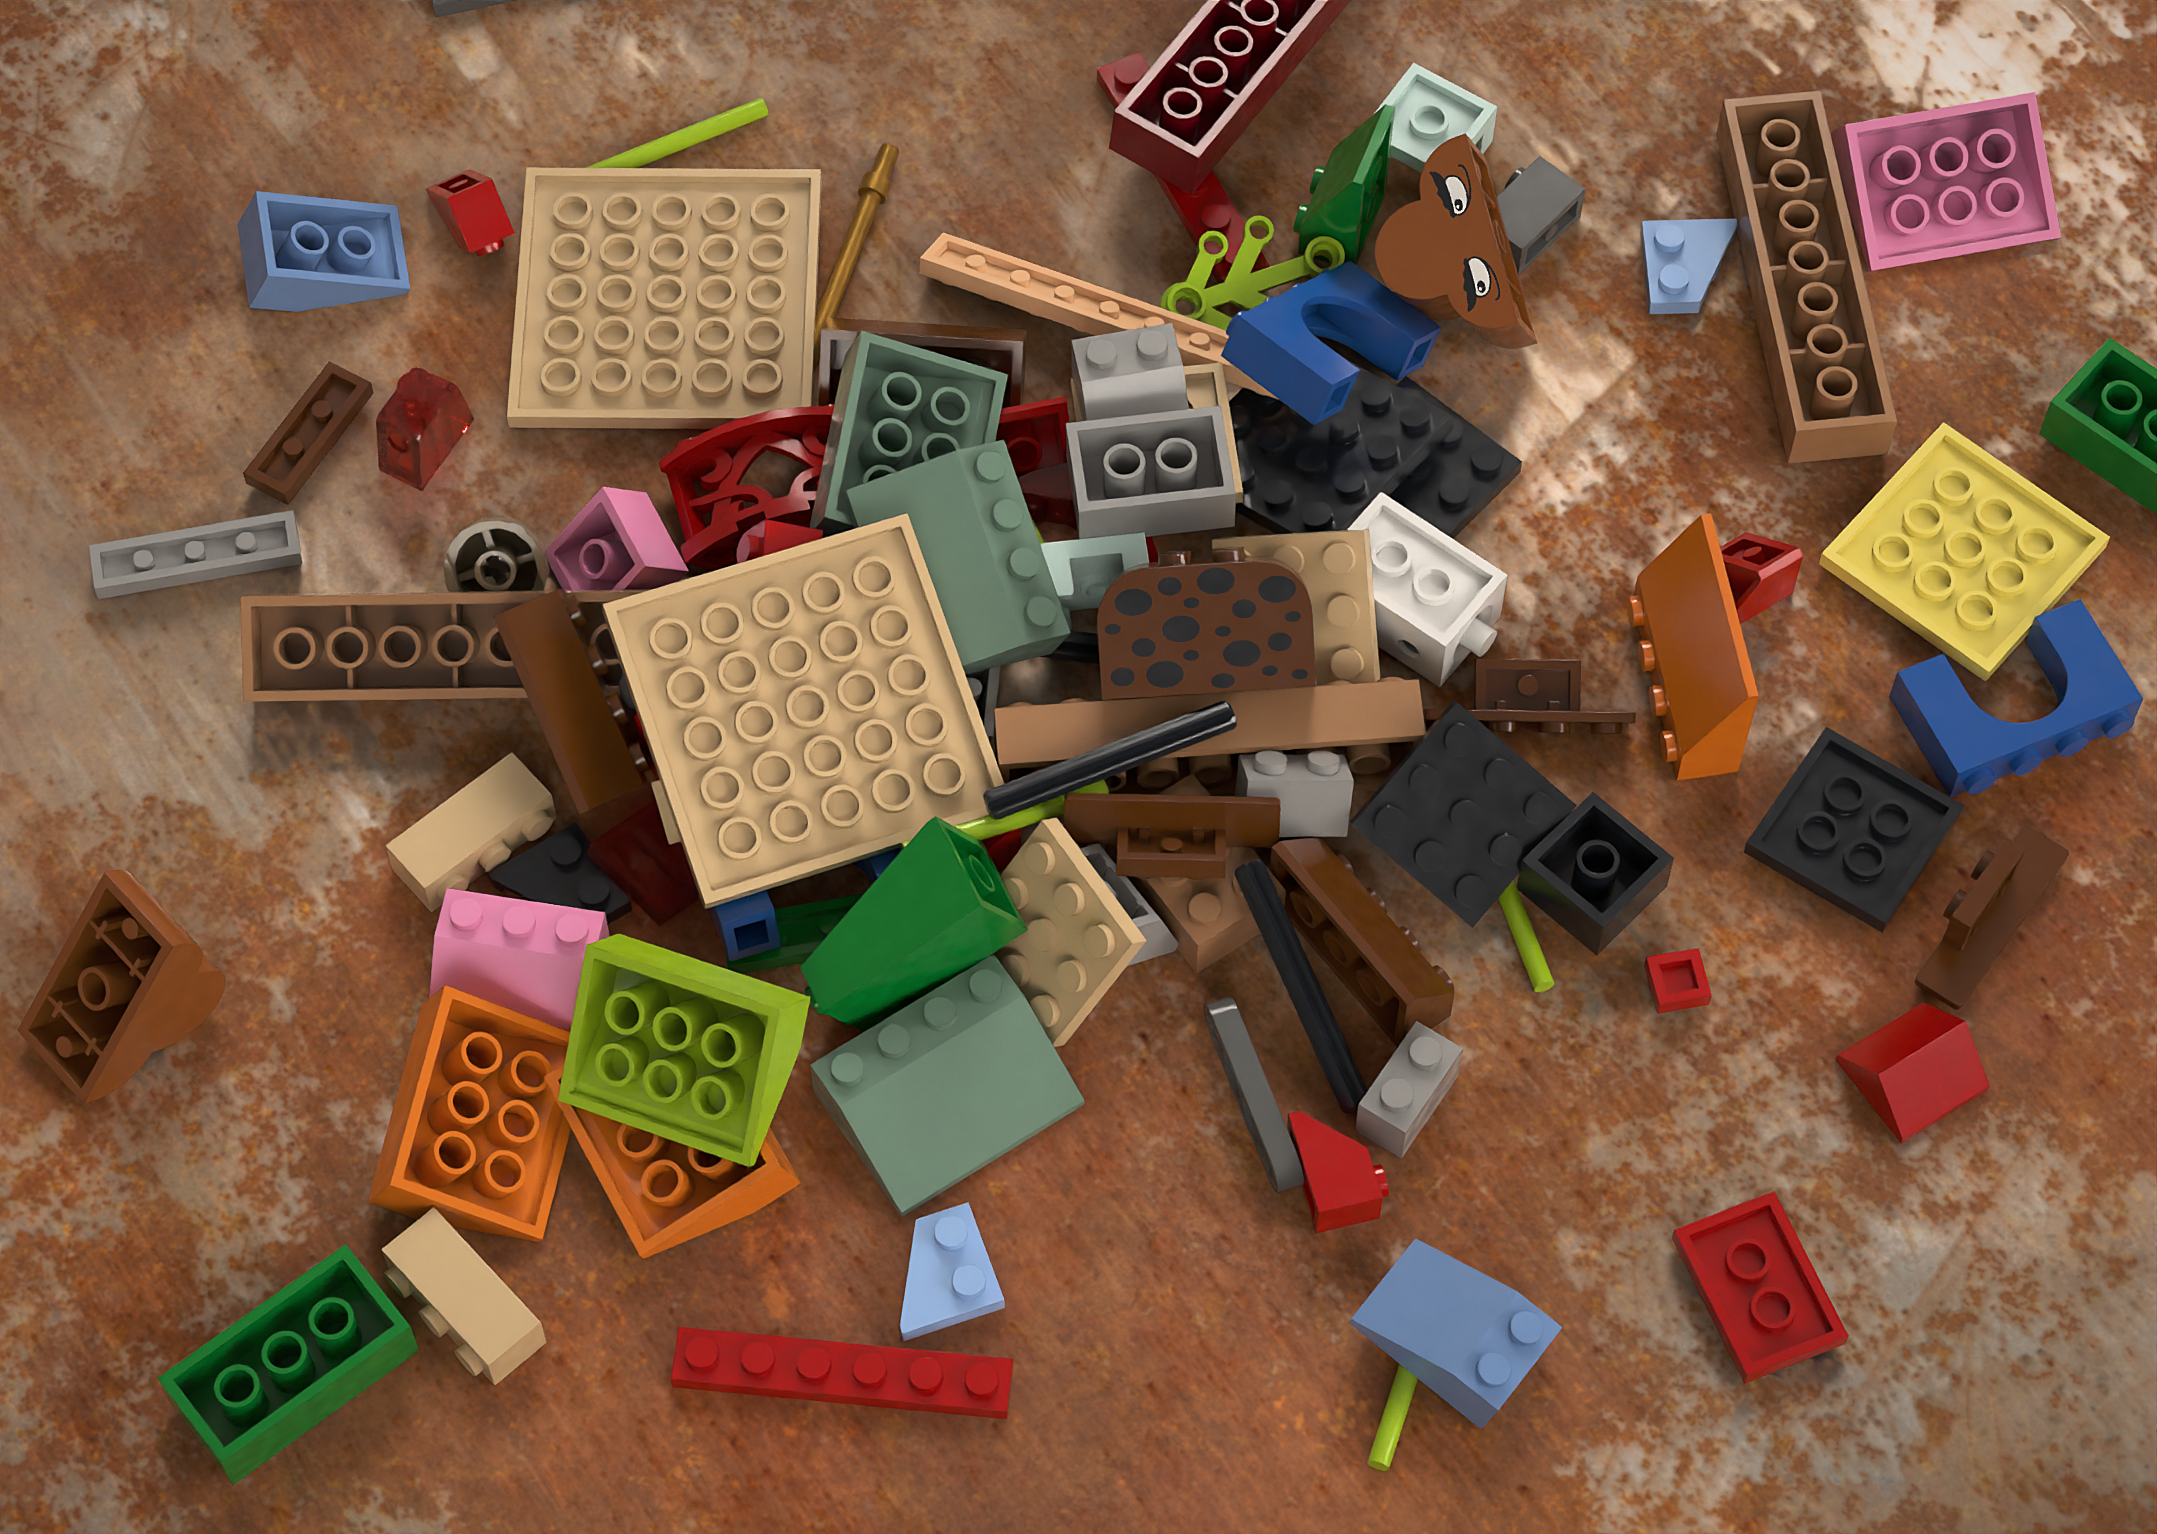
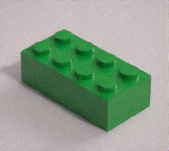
M2109 337L2050 401L2039 435L2157 515V369Z
M345 1244L157 1379L170 1404L233 1486L417 1353L419 1349L411 1326Z

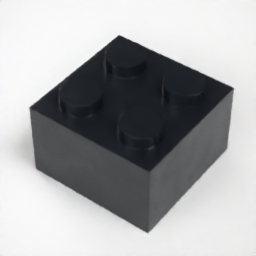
M1592 792L1522 859L1517 890L1597 956L1667 887L1674 857Z

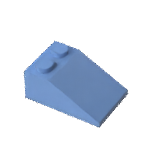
M256 191L237 223L249 308L299 312L405 295L410 290L399 213L396 205Z
M1416 1238L1348 1322L1480 1429L1501 1408L1562 1329V1326L1518 1291Z

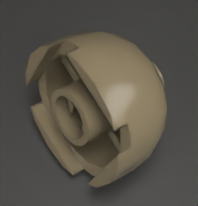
M503 515L483 517L463 527L450 543L443 564L445 584L449 592L544 591L549 574L547 551L537 533L522 521Z

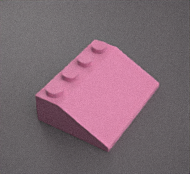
M2035 92L1843 125L1830 133L1847 208L1869 272L2061 238Z

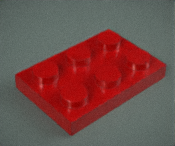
M1775 1191L1674 1230L1672 1240L1744 1384L1846 1344L1849 1335Z

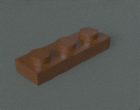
M329 361L245 469L243 475L246 484L289 505L374 394L371 382Z

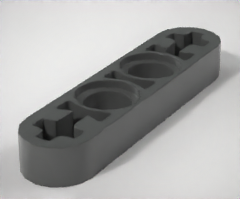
M1226 997L1205 1004L1204 1015L1210 1036L1272 1188L1276 1193H1280L1303 1185L1304 1176L1299 1157L1236 1003L1232 997Z

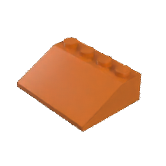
M1701 514L1638 574L1634 595L1627 597L1629 623L1631 627H1639L1642 641H1638L1637 647L1640 668L1643 672H1650L1653 686H1649L1650 709L1654 717L1661 716L1664 731L1660 732L1662 757L1664 762H1672L1676 781L1738 772L1759 697L1712 514Z
M444 985L427 999L421 1006L367 1202L416 1220L420 1219L434 1207L452 1227L538 1243L543 1240L571 1127L544 1077L565 1063L570 1032Z
M564 1064L544 1077L639 1256L643 1259L751 1215L801 1184L770 1127L755 1164L747 1167L558 1101Z

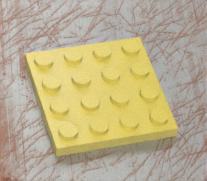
M1943 422L1823 551L1819 564L1986 682L2029 634L2034 618L2050 611L2106 548L2110 537Z

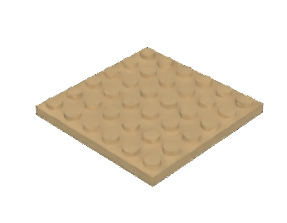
M526 167L507 407L509 428L713 429L725 423L762 412L813 406L822 189L821 169Z
M908 513L608 602L602 606L605 621L704 909L901 848L900 844L902 842L912 840L926 822L935 816L956 826L989 815L984 804L983 794L987 790L1003 785L1004 781Z

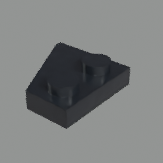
M576 822L488 872L490 883L501 892L507 889L527 901L605 912L607 925L632 911L630 899Z

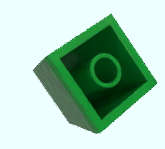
M936 816L926 822L800 966L809 985L805 988V994L811 997L810 1004L820 1015L826 1014L838 1019L845 1026L851 1025L862 1031H867L978 964L1026 932L1028 929L984 843Z

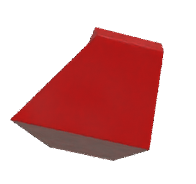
M1747 532L1720 547L1740 624L1793 594L1803 558L1800 547Z

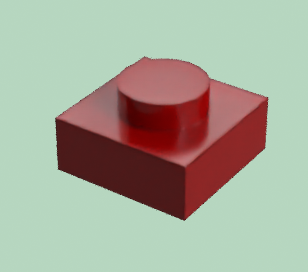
M1699 948L1646 957L1644 968L1657 1014L1710 1004L1712 994Z

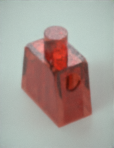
M420 367L412 368L409 373L404 374L398 380L397 389L381 409L376 419L379 471L420 491L424 490L474 420L460 389L455 384Z

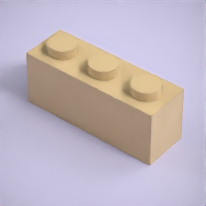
M511 752L385 845L392 870L421 902L433 912L443 904L447 888L466 891L471 882L486 871L490 872L504 864L511 852L527 840L533 841L543 836L551 827L552 822L557 819L552 794Z
M434 1207L381 1249L388 1270L383 1273L387 1282L401 1298L405 1299L411 1294L423 1307L419 1311L420 1317L437 1337L440 1338L445 1333L451 1337L459 1346L454 1350L457 1358L473 1376L476 1377L479 1373L483 1372L496 1385L547 1343L542 1324L537 1317Z

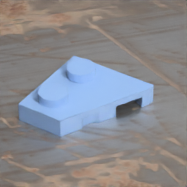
M1737 219L1642 221L1640 237L1649 314L1699 312L1707 296L1709 285L1715 279L1721 266L1722 258L1730 242L1732 243L1735 237Z
M969 1202L916 1219L900 1321V1334L903 1342L1005 1308L1004 1297Z

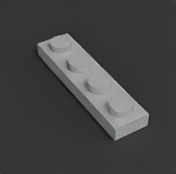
M294 510L89 545L93 585L98 599L303 564Z

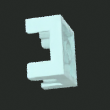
M1413 63L1376 110L1377 112L1385 104L1395 107L1390 157L1422 172L1427 159L1438 146L1451 138L1465 133L1483 154L1493 141L1497 106Z
M1145 532L1041 543V548L1070 630H1072L1070 611L1099 608L1109 585L1118 575L1135 565L1149 563Z

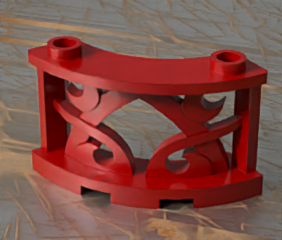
M835 404L823 407L785 408L743 417L715 427L696 437L680 441L676 444L673 451L659 460L661 472L667 474L686 542L680 548L686 564L711 571L737 564V548L741 537L745 532L765 519L810 528ZM766 450L790 457L809 468L795 478L788 496L774 499L767 491L760 487L739 485L750 466ZM701 479V486L704 490L715 492L697 498L693 481L696 482ZM816 484V491L805 492L809 487ZM743 502H752L756 505L744 509ZM713 511L711 525L706 528L702 514Z

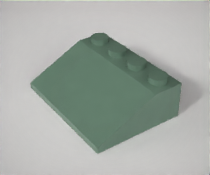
M861 331L844 356L810 528L823 530L822 538L855 529L843 495L845 490L955 450L995 442L1008 374Z
M1004 440L955 450L847 489L843 493L855 529L908 513L965 674L1051 654L1071 634Z
M994 954L810 1064L813 1092L901 1217L1085 1105L1084 1098L1025 996Z

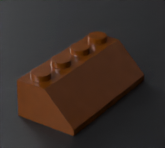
M827 317L821 328L818 406L823 407L835 404L845 353L861 331L1008 374L1002 408L1022 405L1027 330Z
M563 588L557 589L493 616L579 814L647 783L644 772L651 770L650 762L640 741L631 743L623 726L624 723L630 721L627 709L618 692L611 695L608 692L601 675L608 673L609 670L598 645L595 643L588 646L580 626L587 624V619L576 595L567 597Z
M1321 837L1280 841L1272 846L1270 871L1286 890L1284 908L1291 923L1397 1048L1416 1021L1432 1029L1451 1016L1455 992L1454 985L1448 974L1440 966L1435 965L1432 967L1420 953L1419 943L1412 932L1404 926L1399 928L1387 915V908L1382 898L1374 889L1370 887L1365 889L1354 877L1352 865L1340 850L1335 849L1332 851Z

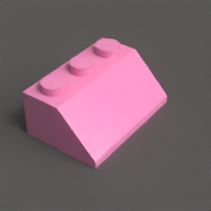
M447 888L434 935L429 998L444 985L570 1032L586 945L610 937L605 912Z

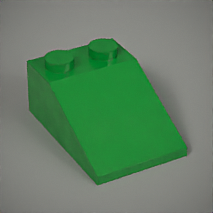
M1387 104L1381 107L1333 148L1325 167L1317 166L1309 191L1310 194H1313L1309 205L1304 203L1300 205L1294 222L1293 231L1300 233L1299 254L1304 255L1308 244L1313 239L1328 236L1336 239L1342 245L1345 252L1344 263L1350 260L1357 265L1386 196L1395 107ZM1317 255L1313 257L1315 259L1330 263L1328 258L1323 255Z

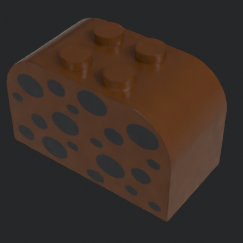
M1244 547L1212 549V559L1191 560V550L1159 552L1158 562L1135 565L1118 575L1109 585L1101 600L1097 615L1102 700L1317 687L1313 614L1309 593L1299 574L1289 565L1278 559L1267 556H1244Z

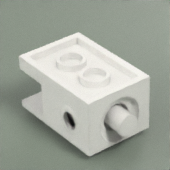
M1380 492L1347 529H1369L1378 647L1438 687H1441L1470 652L1481 657L1494 642L1497 631L1492 626L1501 617L1507 574Z

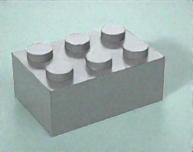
M1221 406L1066 423V458L1079 539L1145 532V537L1235 527L1236 491Z

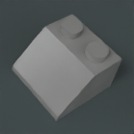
M1173 323L1071 340L1072 377L1083 421L1189 409L1183 363Z

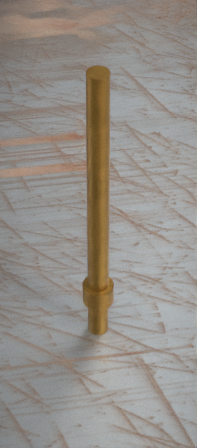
M883 143L881 145L871 172L864 174L858 189L859 203L817 307L814 370L820 357L821 328L827 317L835 318L879 204L885 203L892 186L889 177L899 154V149L892 144Z

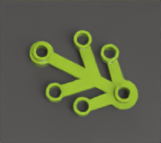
M1261 215L1253 216L1248 219L1243 228V243L1224 283L1204 289L1214 264L1221 262L1228 250V241L1222 233L1208 231L1201 236L1197 244V258L1186 282L1171 285L1161 298L1160 308L1180 314L1176 309V304L1184 301L1192 306L1193 313L1183 316L1226 330L1233 318L1214 308L1232 303L1248 311L1262 304L1268 298V296L1260 292L1308 276L1315 278L1323 270H1331L1343 264L1345 252L1342 245L1336 239L1321 236L1313 239L1308 244L1303 256L1251 273L1261 249L1270 243L1274 234V226L1267 217ZM1252 226H1260L1266 231L1267 236L1263 239H1256L1251 235L1250 228ZM1208 241L1216 242L1220 246L1221 252L1214 255L1209 254L1204 249V243ZM1317 255L1327 257L1330 267L1325 269L1317 267L1313 257Z

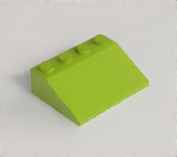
M619 933L587 944L558 1101L751 1167L756 1162L799 1054L811 997Z

